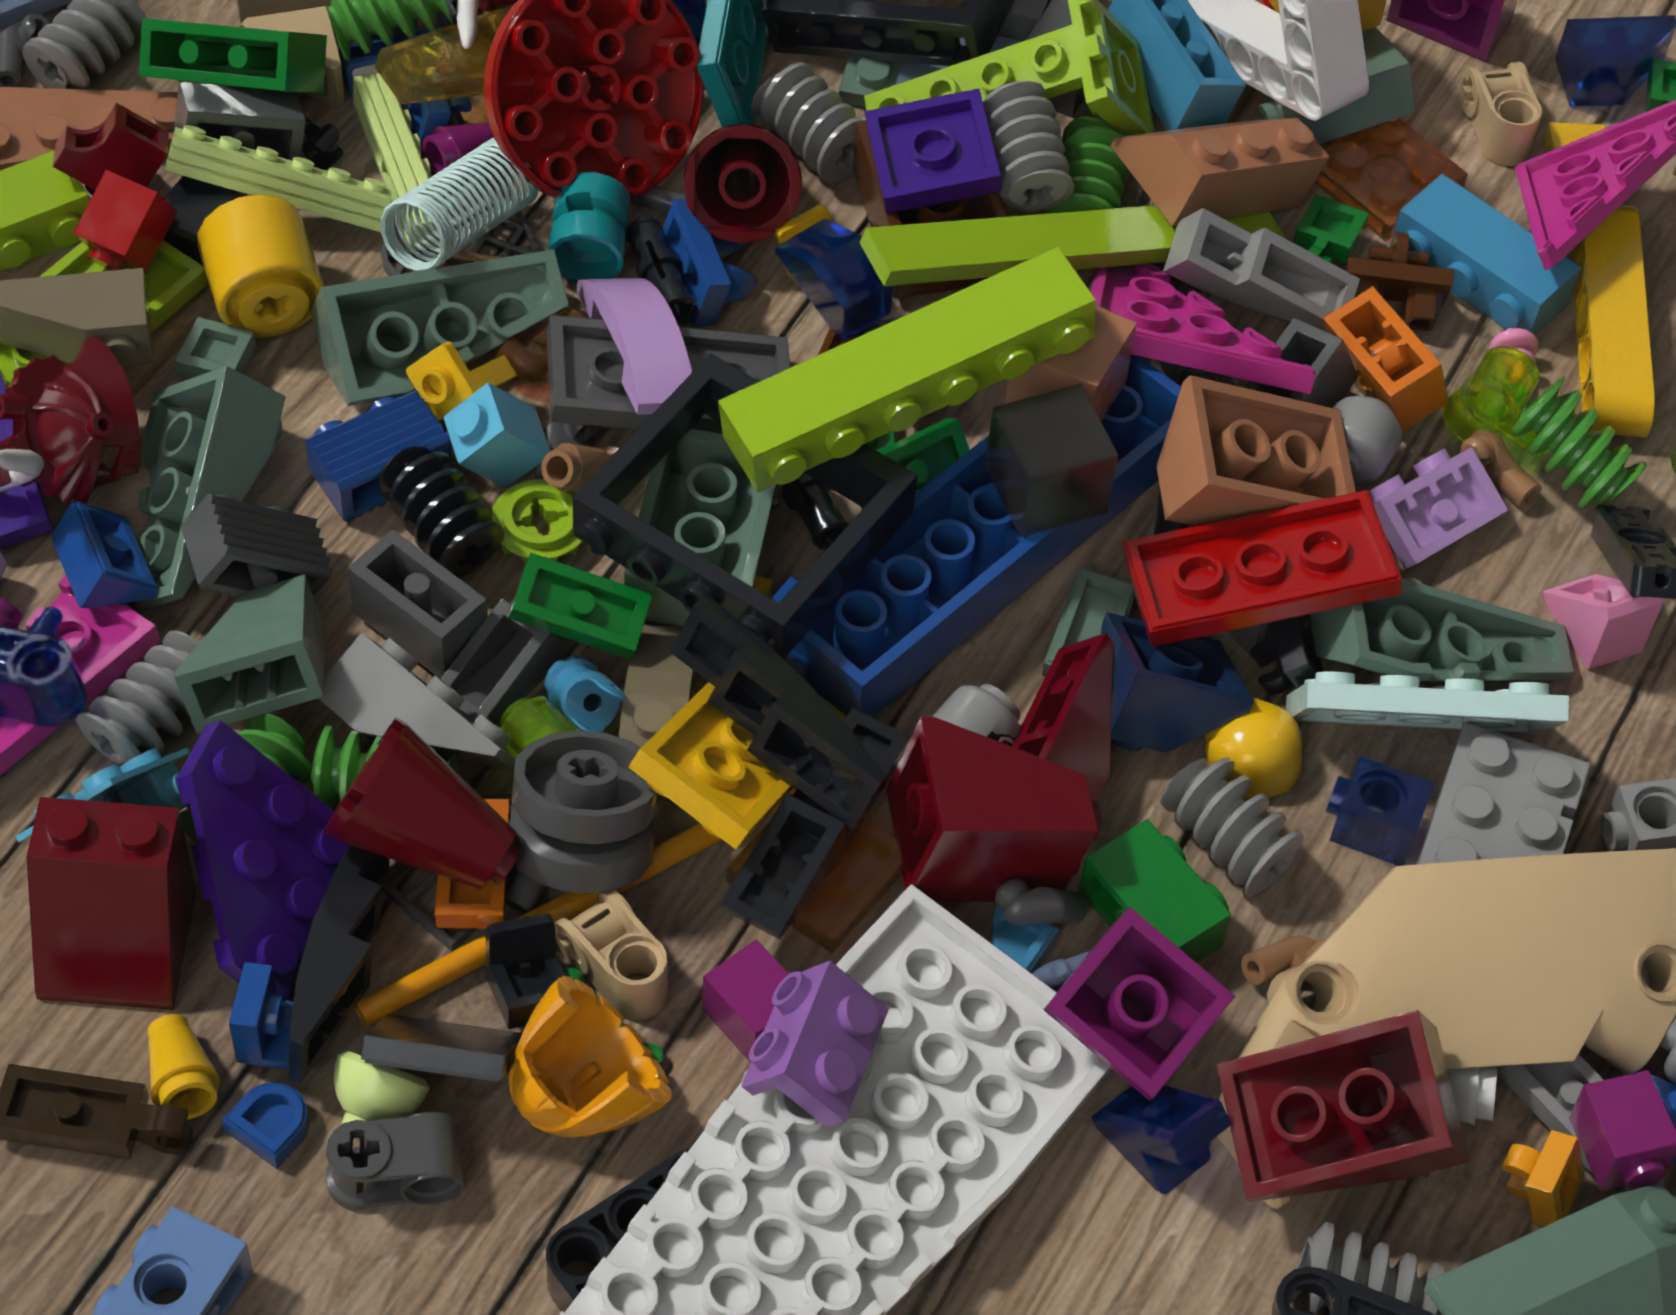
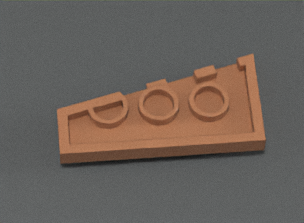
M0 87V171L53 151L55 143L66 126L78 130H87L99 126L106 120L116 103L168 131L169 152L173 138L178 92Z

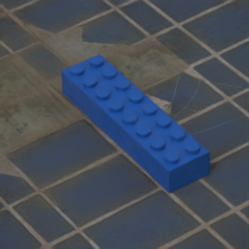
M1131 354L1126 383L1087 445L1015 414L915 494L913 514L794 647L793 650L806 657L811 663L809 684L821 697L846 716L854 708L874 717L1159 480L1156 465L1181 387L1141 356Z

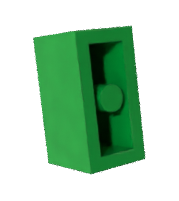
M1149 819L1144 820L1085 857L1078 891L1109 927L1131 907L1196 963L1223 946L1232 915L1224 896L1213 884L1202 881L1187 864L1185 854L1179 844L1170 836H1163Z

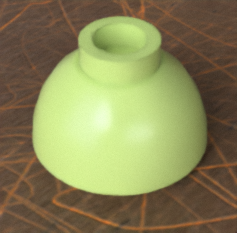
M346 1050L337 1055L333 1082L336 1096L343 1110L346 1111L341 1124L354 1120L367 1121L408 1117L424 1101L430 1089L423 1078L390 1066L365 1063V1060H361V1055Z

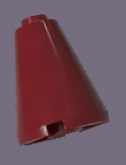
M736 124L713 131L696 145L685 166L683 187L687 207L701 224L707 226L708 232L719 239L741 244L764 240L773 235L776 229L782 227L790 220L797 210L802 190V176L796 156L779 136L759 126Z
M395 717L377 743L379 746L371 754L368 761L365 762L344 795L323 833L333 840L478 889H482L489 879L500 885L521 852L520 849L511 844L517 831L407 723Z

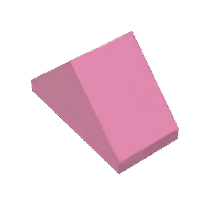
M1599 574L1543 591L1545 604L1557 623L1565 626L1567 639L1587 670L1642 653L1664 603L1663 598L1631 595L1621 580Z

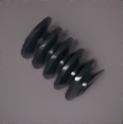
M413 446L402 449L381 470L377 481L378 490L381 495L390 502L391 509L402 519L403 526L414 536L418 547L456 577L462 578L473 572L501 546L505 530L497 521H492V512L485 504L479 503V494L471 486H467L466 476L459 469H455V461L447 452L436 451L430 453L426 447Z

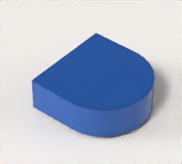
M266 1083L251 1089L222 1119V1124L226 1133L271 1166L278 1169L303 1142L308 1132L309 1119L306 1103L297 1090L282 1083Z

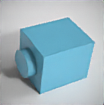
M489 382L443 417L458 464L506 489L539 465L545 455L550 452L536 408Z

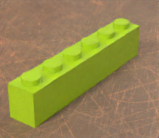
M1055 247L718 400L723 438L757 493L776 484L790 483L799 478L808 469L832 458L849 456L857 451L861 445L891 431H903L911 427L923 416L947 405L955 406L962 404L976 392L1004 379L1012 380L1025 374L1032 366L1058 354H1069L1078 350L1088 340L1095 338L1096 299L1060 248Z

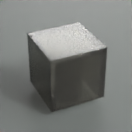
M1081 384L993 407L985 468L1020 537L1108 512L1119 455Z

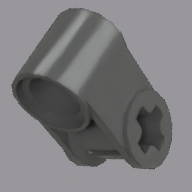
M425 1112L402 1118L367 1121L354 1120L343 1123L333 1131L328 1139L326 1157L329 1165L326 1172V1187L329 1195L336 1203L346 1208L363 1209L366 1207L405 1203H442L454 1199L465 1188L458 1125L456 1119L449 1114ZM354 1138L360 1139L359 1147L353 1148ZM353 1162H363V1168H354ZM357 1182H364L363 1190L357 1191Z

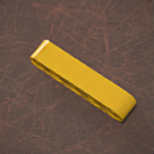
M1620 205L1570 251L1571 260L1582 267L1573 290L1580 393L1582 394L1581 412L1591 408H1595L1598 411V417L1591 429L1592 432L1606 426H1612L1616 436L1646 438L1650 433L1653 422L1655 393L1640 216L1637 206Z

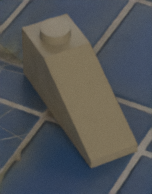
M143 268L0 280V343L47 357L54 355L58 360L70 363L79 354L84 341L91 337H96L102 340L112 351L122 368L131 365L154 363L150 305Z
M644 624L636 651L631 660H629L624 694L628 699L622 703L619 738L629 740L640 748L692 699L695 671L670 653L682 627Z

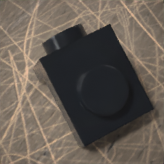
M550 914L494 923L486 928L485 977L507 1028L513 1029L526 1026L535 1007L549 987L558 978L566 976L555 953V923Z

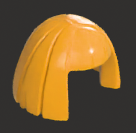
M568 976L558 978L535 1007L515 1049L509 1070L510 1094L520 1114L535 1128L548 1134L569 1138L594 1136L641 1121L665 1106L671 1100L672 1092L671 1088L667 1086L669 1083L658 1060L651 1058L652 1051L643 1045V1039L631 1024L623 1025L624 1017L611 1003L601 995L596 997L594 990L577 979L573 980L572 977Z

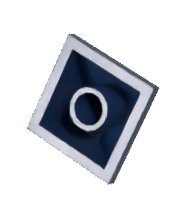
M1106 612L1102 622L1101 634L1106 633L1113 641L1111 741L1114 744L1130 751H1140L1144 747L1167 753L1250 712L1254 701L1219 640L1198 637L1151 647L1143 621Z

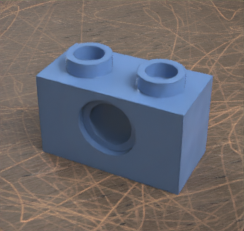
M172 1206L159 1226L151 1225L144 1231L134 1249L132 1267L119 1286L112 1284L103 1292L94 1308L93 1315H227L253 1274L247 1243ZM167 1288L184 1290L183 1295L173 1303L159 1305L151 1302L152 1298L161 1290Z

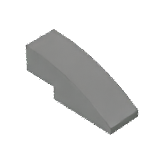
M1205 208L1179 220L1163 270L1164 273L1229 302L1287 321H1292L1293 318H1296L1322 330H1326L1323 318L1354 299L1360 278L1266 228L1251 234Z

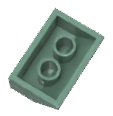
M690 429L650 471L638 518L754 588L777 484L757 493L723 438V434ZM625 568L624 585L653 594L645 620L683 627L690 612L683 606L681 601L656 586L649 587L642 584L631 574L629 569Z

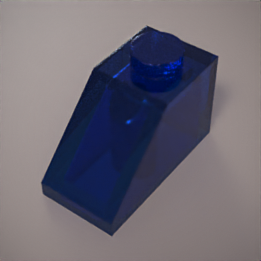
M1675 15L1567 19L1555 61L1569 107L1623 105L1648 79V72L1653 59H1665L1676 29Z
M824 218L776 246L775 253L839 340L843 342L891 313L894 286H883L860 245L861 235Z

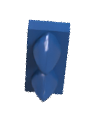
M673 199L662 232L670 249L677 252L682 261L680 271L688 292L696 304V311L691 317L693 326L715 325L724 304L736 302L746 297L758 284V279L743 269L721 261V258L737 252L747 243L740 244L715 237L707 231L706 225L701 224L692 215L687 207L686 199Z

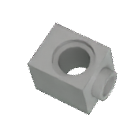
M1676 778L1618 786L1607 812L1602 815L1601 819L1602 838L1609 851L1676 848Z

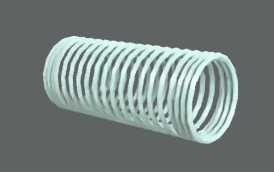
M491 138L386 206L381 216V234L386 248L394 259L404 267L414 271L435 269L536 200L539 190L528 183L527 193L525 177L514 166L522 182L521 188L517 174L508 162L497 154L503 156L508 161L510 160L501 152L495 138ZM491 158H494V159H496L498 162H500L501 164H503V165L507 168V170L510 172V174L512 175V177H513V179H514V182H515V185H516V188H517V200H516V192H515V189H514V186H513V183H512L511 178H510L509 175L506 173V171L503 169V167H502L501 165H499L497 162H495L494 160H492ZM485 162H489L491 165H493L494 167H496V168L502 173V175L505 177V179L507 180V183H508V185H509L510 191H511V201H510V195H509V192H508V189H507V187H506V184H505L504 180L501 178V176L498 174V172H497L494 168H492L490 165H488V164L485 163ZM483 167L489 170L491 173H493L497 180L500 182L505 194V199L502 196L499 185L496 183L493 177L483 169ZM485 176L489 179V181H490V182L492 183V185L495 187V190H496L497 193H495V192L493 191V189L491 188V186L488 184V182L486 181ZM475 186H476V188L479 190V192L481 193V195L483 196L484 200L481 198V196L479 195V193H478L477 190L475 189ZM469 190H470V191L473 193V195L476 197V199H477V201H478L479 204L476 203V201L474 200V198H473L472 195L470 194ZM464 195H465V196L467 197V199L470 201V203L472 204V207L469 205V203H468L467 200L465 199ZM458 199H459V200L461 201V203L464 205V207L466 208V211L464 210V208L462 207V205L460 204V202L458 201ZM453 204H454L455 207L458 209L460 215L458 214V212H457L456 209L454 208ZM407 206H408V218H409V221H410L412 230L414 231V233L416 234V236L418 237V239L420 240V242L423 243L426 247H428V248H429L431 251H433V252H430V251L426 250L424 247H422V246L415 240V238L413 237V235L411 234V232H410V230H409V226H408L407 220H406ZM413 207L418 226L420 227L426 238H428L437 247H434L430 243H428L416 228L412 215ZM401 209H402V217H401V219H402V222H403V225H404L406 234L408 235V237L410 238V240L412 241V243L414 244V246L417 247L421 252H423V253H424L425 255H427V256L421 255L419 252H417L413 247H411V245L409 244V242H408L407 239L405 238V236H404V234H403V231H402L401 224H400ZM419 209L421 210L424 222L426 223L432 234H434L438 239H440V242L434 239L422 224ZM395 213H396L395 223H396L397 230H398V233H399L400 238L402 239V241L404 242V244L406 245V247L408 248V250H409L410 252H412L415 256H417V257H418L419 259H421V260H418V259H415L414 257H412L408 252H406V251L404 250L403 246H402L401 243L399 242V240H398V238H397V235H396V232H395V229H394V215H395ZM427 215L429 216V218L431 219V221H432V222L434 223V225L436 226L437 231L434 229V227L432 226V224H431L430 221L428 220Z

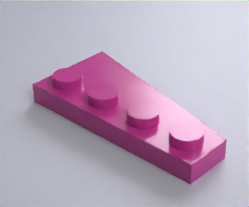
M65 575L58 583L61 590L59 596L48 609L40 606L25 624L28 634L11 655L3 653L0 657V776L128 671L134 663L140 661L150 648L159 645L161 639L156 625L125 604L86 609L79 607L68 578Z

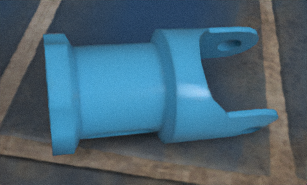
M577 655L556 661L547 671L544 680V687L547 690L549 702L560 711H563L565 717L580 731L602 733L616 716L621 700L627 701L628 699L612 680L603 673L598 672L597 667L585 657Z

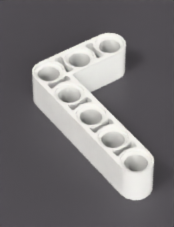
M1188 0L1243 82L1306 118L1316 121L1367 95L1369 79L1358 0H1278L1280 13L1255 0Z

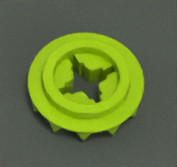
M534 479L518 483L502 493L492 508V521H497L505 530L504 540L501 544L504 556L515 554L520 556L524 563H526L530 552L557 561L558 557L565 554L575 557L582 540L573 535L572 497L577 491L564 492L549 485L545 479ZM533 510H538L539 516L543 517L546 524H550L548 535L542 536V533L539 534L536 527L532 526Z

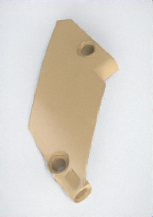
M1676 848L1495 858L1393 867L1351 914L1300 966L1278 973L1271 981L1267 992L1268 1006L1259 1017L1235 1059L1419 1010L1437 1027L1447 1070L1574 1062L1584 1045L1622 1074L1636 1073L1653 1056L1676 1015ZM1643 963L1651 974L1650 988L1645 984L1642 977ZM1303 980L1308 981L1316 993L1314 1010L1309 1009L1302 1000L1301 985Z

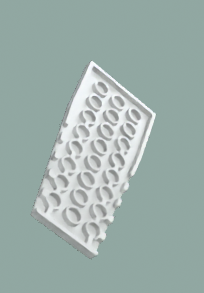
M911 884L836 964L889 1009L846 1121L826 1128L777 1087L752 1096L742 1088L741 1082L727 1101L724 1099L708 1120L705 1130L688 1152L684 1151L669 1171L666 1181L647 1205L644 1204L629 1223L627 1232L607 1258L603 1257L591 1272L586 1285L565 1312L561 1311L559 1315H886L1009 1194L1112 1068L1043 1010L1056 994L1053 989Z

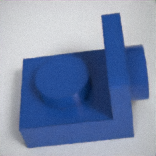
M244 962L229 1020V1027L237 1063L289 1070V1036L294 1001H287L285 994L277 993L271 965Z

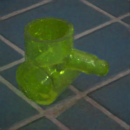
M1499 346L1490 349L1482 358L1477 369L1448 397V403L1443 406V418L1448 429L1463 442L1479 430L1491 431L1496 434L1500 431L1521 448L1528 450L1536 434L1531 431L1515 438L1511 432L1539 382L1537 365L1526 353L1516 348ZM1548 450L1542 451L1535 455L1537 457H1542L1546 454Z

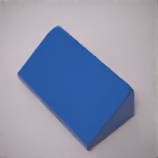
M72 501L52 534V541L78 606L85 609L153 599L158 589L128 518L80 501Z

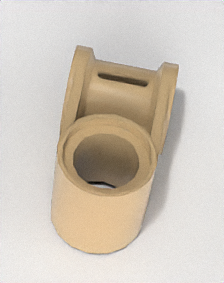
M1520 61L1511 62L1506 69L1480 71L1476 66L1465 67L1460 78V99L1463 111L1470 118L1480 142L1482 152L1486 158L1502 166H1516L1527 161L1531 154L1542 116V106L1537 100L1530 84L1528 71L1524 63Z
M616 890L599 893L598 903L570 921L566 918H561L554 922L555 940L565 958L574 968L582 971L583 975L624 1018L634 1021L647 1020L656 1016L665 1007L668 1000L667 952L662 943L636 917L630 905ZM632 974H644L649 976L642 980H631L626 978L627 976H630Z

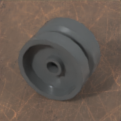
M577 730L549 734L528 744L515 758L513 807L511 808L510 825L517 833L511 844L521 850L515 862L516 867L537 883L568 892L597 893L615 890L641 878L652 863L655 817L658 811L659 794L653 791L644 779L628 768L640 747L629 740L607 733Z

